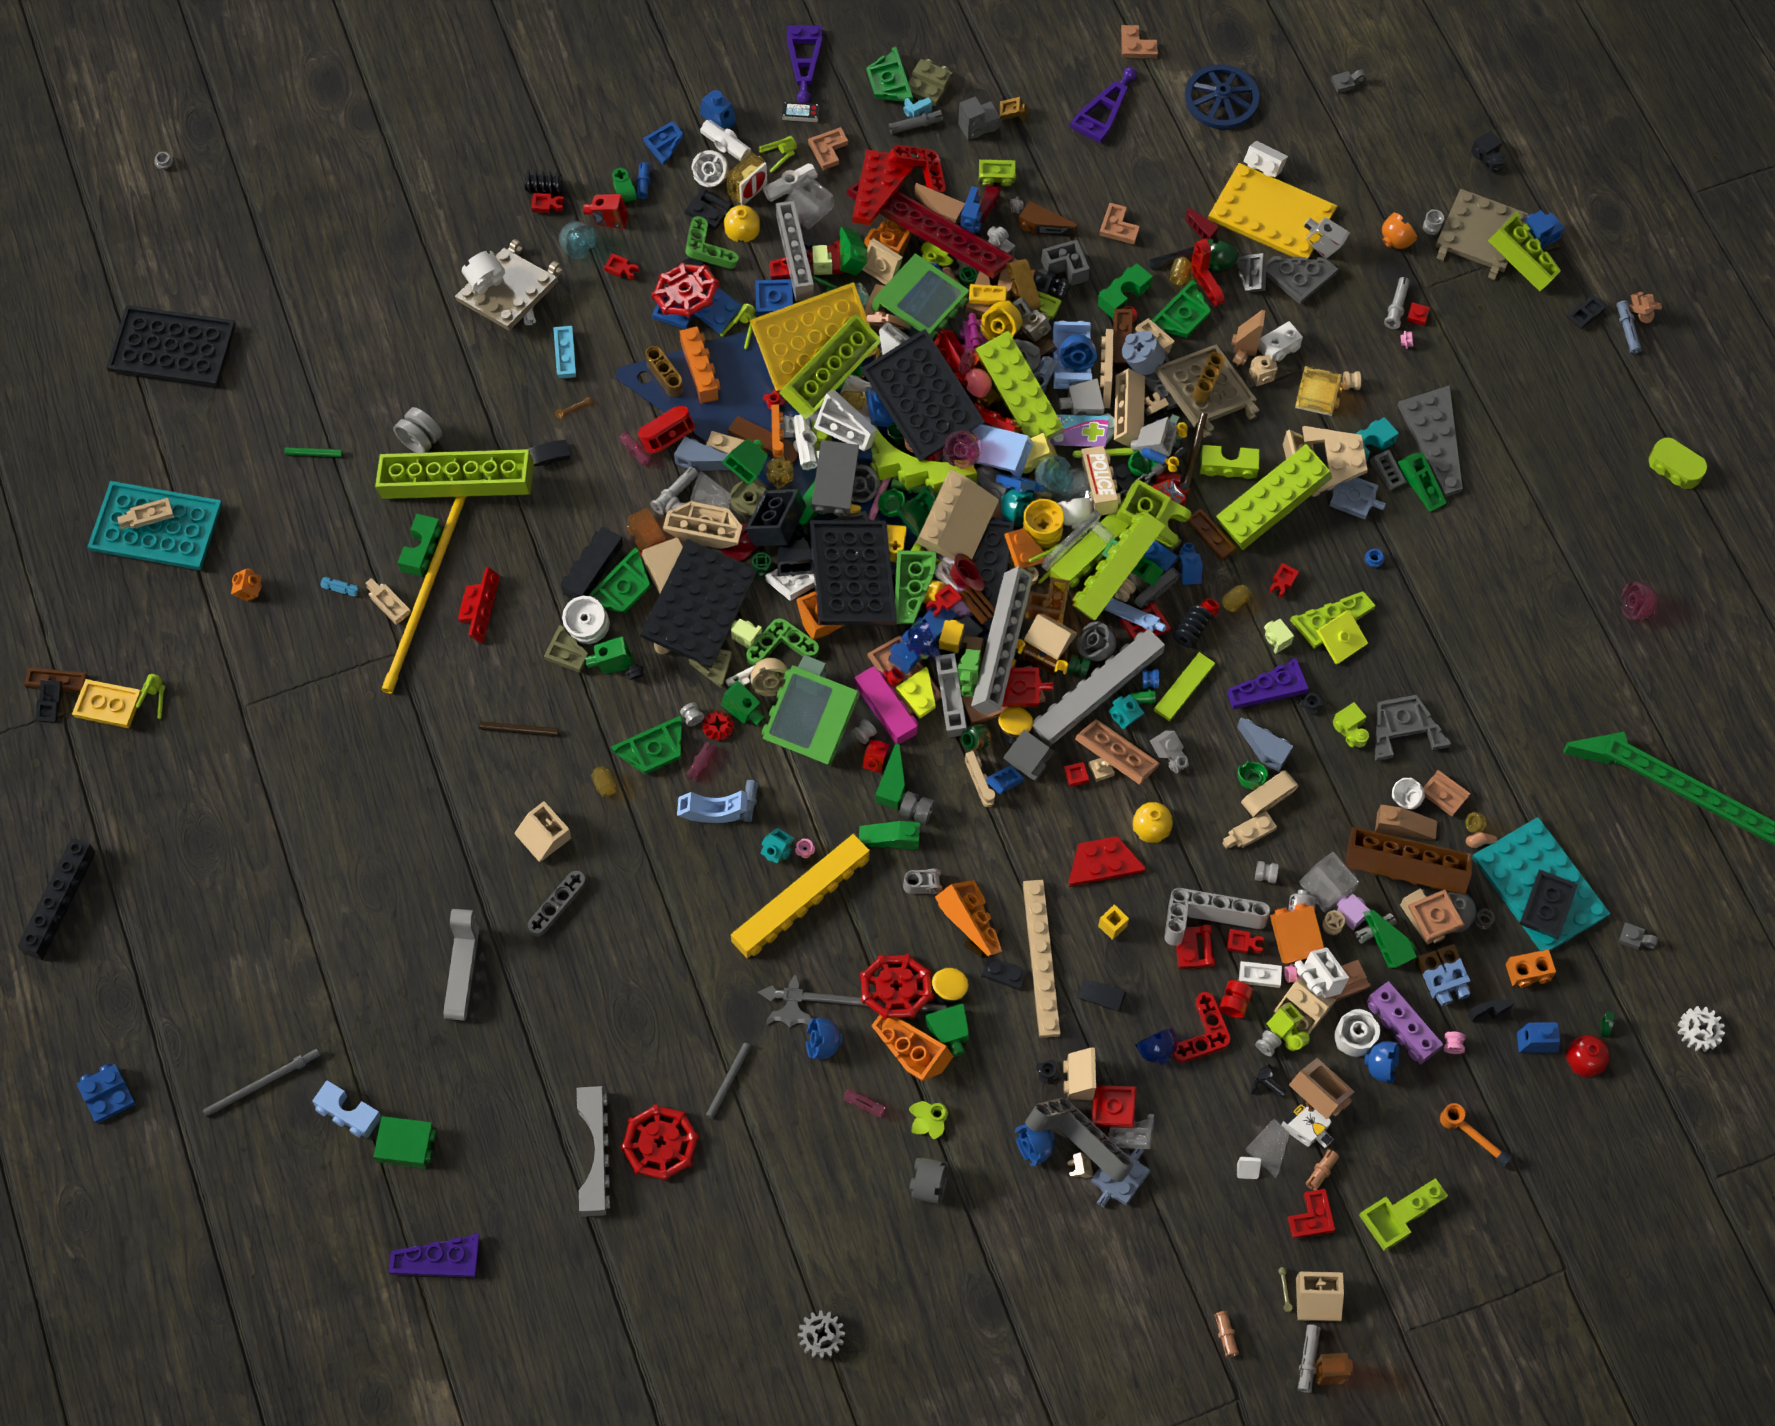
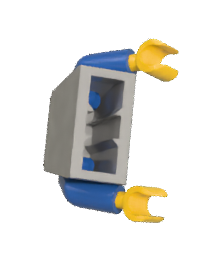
M1168 417L1157 420L1141 428L1138 439L1131 441V448L1134 452L1139 450L1145 459H1150L1160 464H1168V470L1176 472V465L1179 466L1178 458L1170 457L1168 459L1166 457L1171 455L1176 432L1178 437L1185 438L1187 436V425L1183 422L1175 425Z

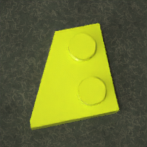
M927 667L896 687L898 694L919 719L935 709V700Z

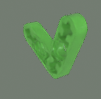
M694 217L689 228L686 254L691 258L721 267L735 268L739 256L731 250L706 244L705 237L708 222L703 217Z
M778 618L766 628L748 649L747 661L750 665H756L760 660L766 659L780 642H783L802 657L806 655L815 659L819 654V646L816 641L786 620ZM776 626H783V631L780 629L776 632ZM793 635L800 637V641L797 643H792L789 639ZM769 638L773 643L770 646H765L762 644V641ZM807 648H814V652H807ZM759 652V658L755 657L753 659L752 654L756 655Z

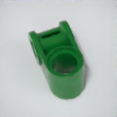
M624 168L615 169L612 173L615 193L622 195L624 203L637 200L628 171Z

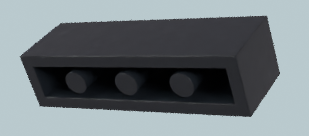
M603 526L599 532L596 531L590 545L583 549L579 561L574 562L570 574L563 578L561 582L563 595L572 600L576 597L588 596L623 547L622 536Z

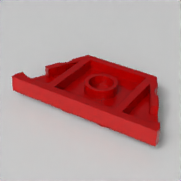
M1118 836L1079 843L1068 885L1070 887L1144 873L1145 867Z

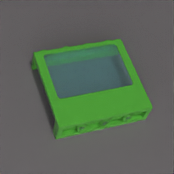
M915 253L874 297L871 309L878 312L884 306L918 331L926 329L932 340H934L938 331L946 327L948 320L956 316L958 309L966 305L969 290Z
M792 665L791 669H787L784 680L786 681L784 686L778 690L776 697L778 701L776 706L773 705L770 710L769 716L771 718L769 723L763 727L762 735L764 736L762 739L831 766L860 692Z

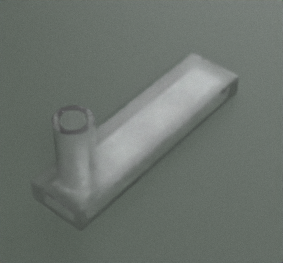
M1097 510L1093 511L1044 559L1041 567L1048 571L1090 530L1108 544L1114 535L1099 522L1101 514Z

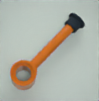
M1456 1103L1449 1104L1440 1115L1441 1124L1447 1129L1460 1127L1495 1156V1160L1503 1168L1513 1155L1507 1154L1504 1150H1499L1465 1122V1110L1461 1105ZM1448 1113H1454L1457 1120L1450 1119Z

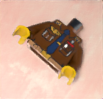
M1018 639L1016 648L1019 649V654L1023 651V661L1054 676L1057 670H1062L1063 674H1066L1070 662L1069 650L1067 648L1059 659L1056 660L1025 642L1024 639Z

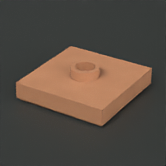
M1445 889L1408 905L1426 942L1464 926Z

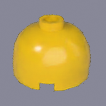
M745 205L731 208L724 219L726 235L736 242L738 240L749 242L755 239L760 231V220L756 211Z
M1157 802L1143 804L1137 809L1132 821L1134 832L1139 835L1142 841L1148 843L1161 842V840L1170 835L1173 826L1172 815L1169 809Z

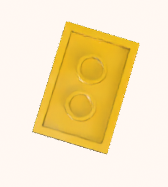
M86 679L72 715L75 718L129 728L137 710L136 704L142 692L138 689Z

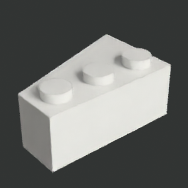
M835 390L826 393L814 428L843 442L858 444L859 449L863 451L871 448L878 430Z

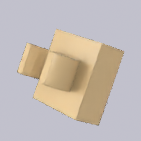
M1157 392L1152 394L1155 399L1154 402L1149 397H1146L1144 401L1149 407L1144 410L1147 416L1169 405L1166 398L1160 400V395Z
M1102 758L1090 761L1088 764L1096 782L1112 777L1115 774L1112 765Z
M1074 1154V1160L1067 1162L1068 1165H1075L1076 1168L1074 1172L1069 1173L1070 1176H1080L1086 1179L1093 1177L1091 1159L1086 1154Z

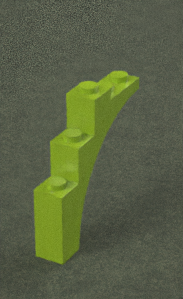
M879 430L877 431L871 448L872 463H870V467L876 470L880 480L898 476L899 481L904 483L906 489L926 484V486L930 485L938 494L947 474L952 470L977 484V472L971 459L958 462L926 460L919 462L916 457H912L895 448L880 434Z

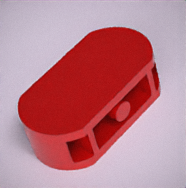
M678 406L641 427L638 431V436L648 453H657L691 433L696 425L688 408Z

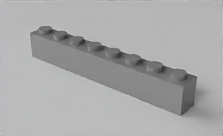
M1020 566L1004 573L971 707L985 715L1001 710L1034 576Z
M1150 629L1144 633L1140 632L1131 644L1127 643L1120 649L1119 654L1108 658L1102 668H1096L1091 673V677L1080 681L1074 691L1067 692L1062 697V701L1058 704H1052L1045 715H1039L1033 721L1032 732L1045 745L1050 747L1141 672L1142 669L1158 658L1164 652L1165 644Z

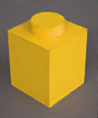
M945 620L939 639V649L958 653L964 634V624L956 620Z
M1113 905L1100 917L1098 927L1113 940L1127 927L1129 918L1117 906Z

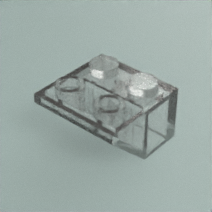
M808 174L794 185L785 201H794L798 220L807 229L811 228L834 208L833 194Z
M1332 852L1319 861L1299 881V884L1306 891H1310V895L1316 898L1317 905L1326 913L1337 905L1342 898L1356 891L1359 881L1338 856Z

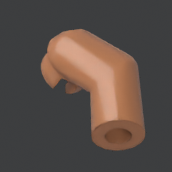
M1478 832L1466 838V844L1471 848H1478L1484 844L1491 845L1497 842L1495 835Z

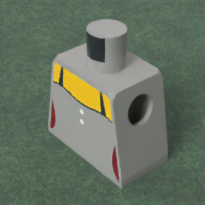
M1309 217L1303 225L1310 231L1306 241L1326 259L1343 245L1350 232L1328 218H1323L1317 223Z

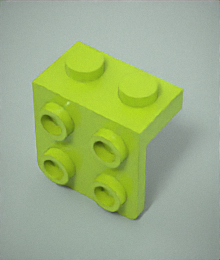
M979 160V182L983 183V185L992 186L993 183H1001V186H1011V183H1015V160Z

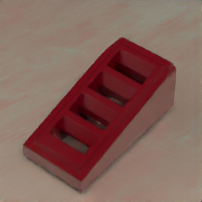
M990 185L986 186L980 205V212H982L981 223L984 222L998 202L1001 192L1000 188Z
M1191 208L1187 209L1185 221L1202 239L1214 240L1217 237L1219 226Z

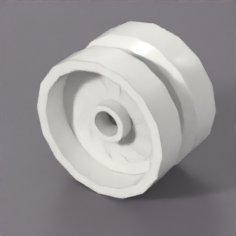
M576 597L563 610L562 620L564 627L581 644L596 643L604 638L609 630L610 621L608 614L600 602L593 597Z

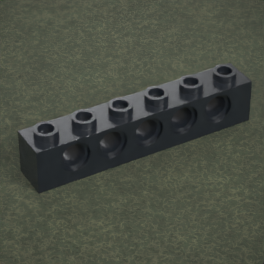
M71 837L18 944V948L24 955L43 961L96 853L90 843Z

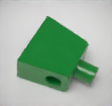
M746 439L733 449L722 463L750 485L760 474L768 456L762 450L764 448L762 441L755 440L752 442L750 439Z
M623 636L595 645V655L586 657L588 668L599 666L602 673L605 674L628 670L629 666L634 665L632 651Z
M738 680L724 693L721 706L745 724L750 719L758 726L765 718L758 711L760 702Z
M959 1004L926 1015L925 1023L933 1038L947 1046V1048L950 1047L954 1057L964 1054L965 1051L962 1043L967 1042L969 1038L964 1005Z

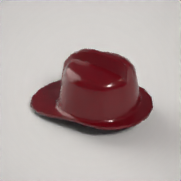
M747 523L741 524L743 528L738 545L721 549L723 555L737 561H743L759 547L753 546L746 531Z
M965 554L956 555L950 570L952 580L959 588L970 587L976 591L984 590V582L973 560Z

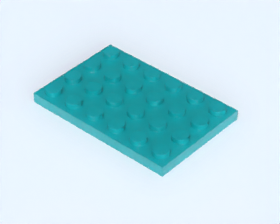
M110 481L88 544V549L93 552L201 570L222 507V501ZM165 498L169 499L174 518L138 528H120L117 517L127 515L126 512L130 511V508Z
M1539 817L1472 856V859L1519 923L1539 869L1578 884L1558 940L1522 926L1540 951L1555 949L1610 915V912Z

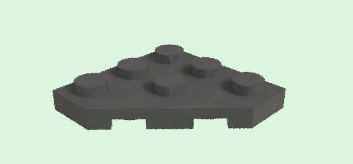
M1273 256L1267 261L1266 276L1298 304L1304 302L1338 273V268L1326 258L1314 260L1307 259V257H1292V259H1284L1281 256Z

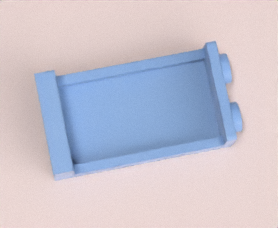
M1054 322L1053 343L1057 350L1053 352V359L1058 362V365L1053 373V389H1069L1072 385L1092 380L1091 368L1082 372H1074L1073 369L1069 368L1067 370L1061 364L1059 355L1061 344L1067 337L1082 334L1090 338V322Z
M980 425L960 438L954 452L958 454L959 461L971 459L974 463L1010 471L1014 476L1021 477L1034 443L1027 435Z

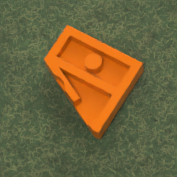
M1024 528L1004 534L1015 568L1020 566L1025 569L1050 561V558L1045 556L1039 560L1029 562V559L1044 553V551Z

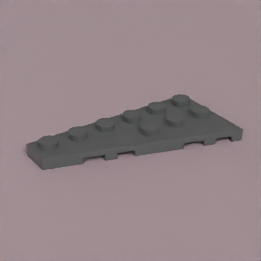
M1450 385L1399 401L1398 407L1420 451L1424 453L1443 496L1447 497L1460 493L1463 487Z

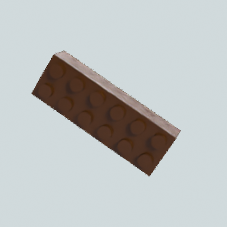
M1352 826L1347 844L1345 867L1355 871H1366L1373 875L1388 876L1394 880L1409 881L1415 885L1422 884L1433 889H1445L1450 892L1466 894L1472 874V854Z

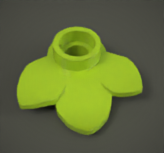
M925 242L921 247L922 258L927 262L938 263V265L943 267L949 266L954 262L948 256L949 253L929 242Z
M922 1101L913 1104L909 1108L911 1114L916 1117L912 1125V1133L923 1135L929 1132L933 1140L942 1135L944 1132V1122L948 1116L947 1108L943 1104L934 1103L931 1105ZM939 1111L941 1116L935 1117L933 1113Z

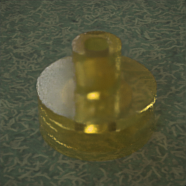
M1472 812L1466 818V828L1470 832H1482L1487 826L1486 818L1481 813Z

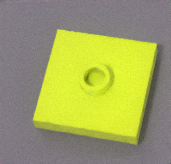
M1346 610L1316 630L1335 664L1340 663L1368 644L1349 610Z

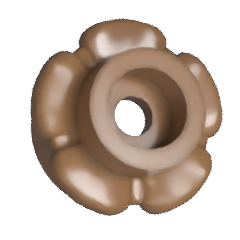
M1239 349L1232 360V362L1236 363V366L1244 365L1248 358V355H1246L1247 350Z

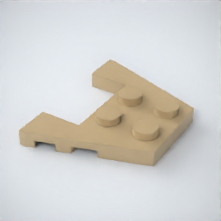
M1302 426L1304 444L1325 443L1328 468L1332 475V479L1314 492L1312 496H1317L1320 492L1327 489L1330 490L1342 482L1350 481L1367 473L1362 435Z

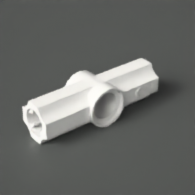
M706 120L700 129L701 133L713 141L719 151L723 153L727 151L741 162L749 157L751 148L738 140L732 130H724L712 120Z
M808 163L795 171H785L782 178L763 187L766 198L772 202L785 194L796 193L798 187L817 178L815 168L812 164Z
M795 415L793 417L796 440L793 443V447L799 454L802 469H815L818 465L814 447L817 437L811 430L810 419L807 418L805 420L801 415Z

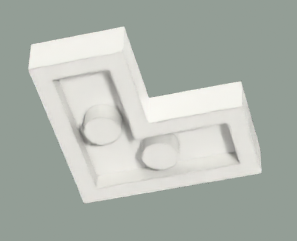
M777 569L766 574V581L790 601L815 587L814 574H802L793 577L791 575L778 576Z

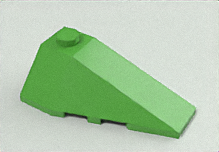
M897 550L896 624H914L935 573L936 551Z

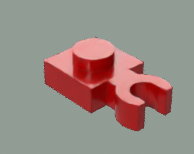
M533 193L532 212L550 213L551 209L562 212L563 205L557 204L564 203V197L557 196L552 198L551 194Z
M612 253L604 266V271L620 278L625 274L628 279L634 280L635 276L630 272H639V267L635 264L629 265L628 259Z
M1282 563L1273 577L1272 581L1275 583L1271 585L1269 593L1272 594L1273 590L1278 589L1280 591L1278 597L1282 598L1285 588L1290 590L1299 571Z
M948 584L935 594L936 601L928 602L926 608L930 610L932 607H935L936 610L933 612V616L937 617L943 608L948 612L961 602L962 596Z
M1230 929L1227 951L1247 954L1248 949H1251L1254 953H1262L1263 948L1257 947L1255 943H1263L1264 938L1261 936L1250 938V932Z

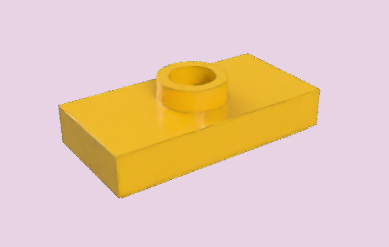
M970 284L969 303L993 305L997 302L1006 301L1007 287Z

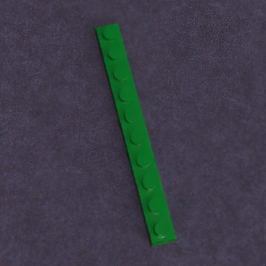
M1615 736L1611 737L1603 753L1604 756L1775 846V821Z

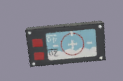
M783 102L782 120L818 122L819 104Z

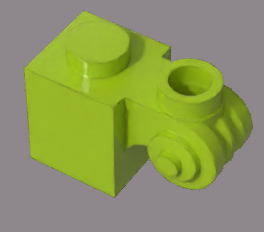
M1353 702L1335 714L1333 725L1339 733L1341 732L1344 737L1346 736V742L1350 747L1361 748L1366 745L1369 733L1365 729H1358L1364 724L1366 716Z
M1291 1003L1281 1007L1267 1022L1271 1031L1280 1039L1283 1038L1286 1041L1285 1045L1289 1050H1298L1309 1043L1308 1033L1297 1031V1025L1304 1017Z

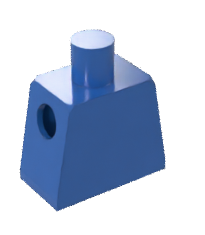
M713 90L702 99L700 114L706 120H712L724 130L730 129L736 124L733 106L731 102L722 96L720 91Z
M1556 1022L1528 1023L1516 1033L1519 1053L1559 1051L1560 1036L1558 1023Z

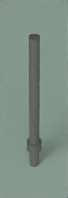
M317 1048L303 1056L299 1055L293 1058L294 1061L203 1109L205 1116H210L297 1068L305 1067L306 1063L320 1056Z

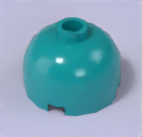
M1012 489L1003 495L1000 500V511L1006 522H1014L1015 527H1022L1024 512L1027 506L1036 500L1033 497L1034 493L1028 490L1026 493L1017 492L1015 489Z

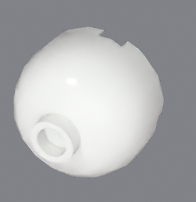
M713 150L697 154L691 166L694 179L700 185L706 187L721 184L727 178L729 172L726 158L721 153Z
M1089 497L1057 503L1064 513L1063 524L1065 526H1072V529L1082 528L1083 523H1086L1092 517L1093 504L1092 499Z

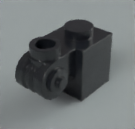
M1491 131L1474 141L1471 152L1475 158L1484 163L1487 170L1500 171L1506 160L1505 155L1499 153L1502 142Z
M1040 268L1034 272L1033 279L1037 291L1048 294L1052 290L1059 297L1068 295L1071 283L1066 278H1056L1055 273Z

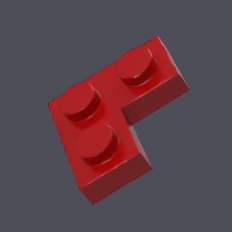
M1326 1189L1305 1192L1303 1195L1308 1213L1288 1217L1292 1239L1334 1232L1335 1227Z

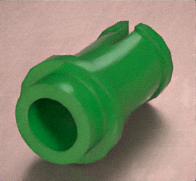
M1148 689V692L1131 693L1132 698L1138 704L1150 703L1152 705V703L1156 702L1155 691H1151V689Z

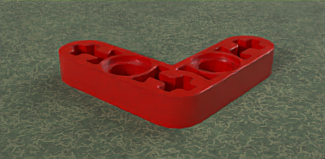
M895 145L892 148L889 157L893 162L923 167L927 188L943 194L946 189L939 156L934 150L904 145ZM911 154L916 155L918 159L913 158ZM930 171L935 172L937 176L932 175Z
M1202 239L1195 243L1191 270L1211 303L1217 306L1224 303L1225 298L1222 290L1208 270L1211 247L1206 239Z
M1208 992L1200 993L1195 1002L1206 1034L1179 1042L1174 1046L1172 1055L1174 1060L1179 1063H1185L1221 1051L1229 1045V1032L1213 995ZM1202 998H1204L1205 1001H1208V1000L1210 1001V1002L1208 1003L1209 1012H1207V1013H1206L1207 1008H1206L1205 1004H1200L1201 1001H1202ZM1210 1016L1216 1017L1218 1024L1215 1026L1208 1024L1207 1018ZM1218 1035H1220L1221 1038H1225L1223 1044H1221L1220 1041H1217L1213 1043V1048L1211 1047V1042L1215 1041ZM1198 1041H1203L1206 1043L1207 1049L1200 1051L1196 1048L1195 1044ZM1191 1044L1192 1050L1187 1051L1185 1057H1183L1182 1054H1177L1179 1052V1048H1181L1183 1051L1189 1050Z

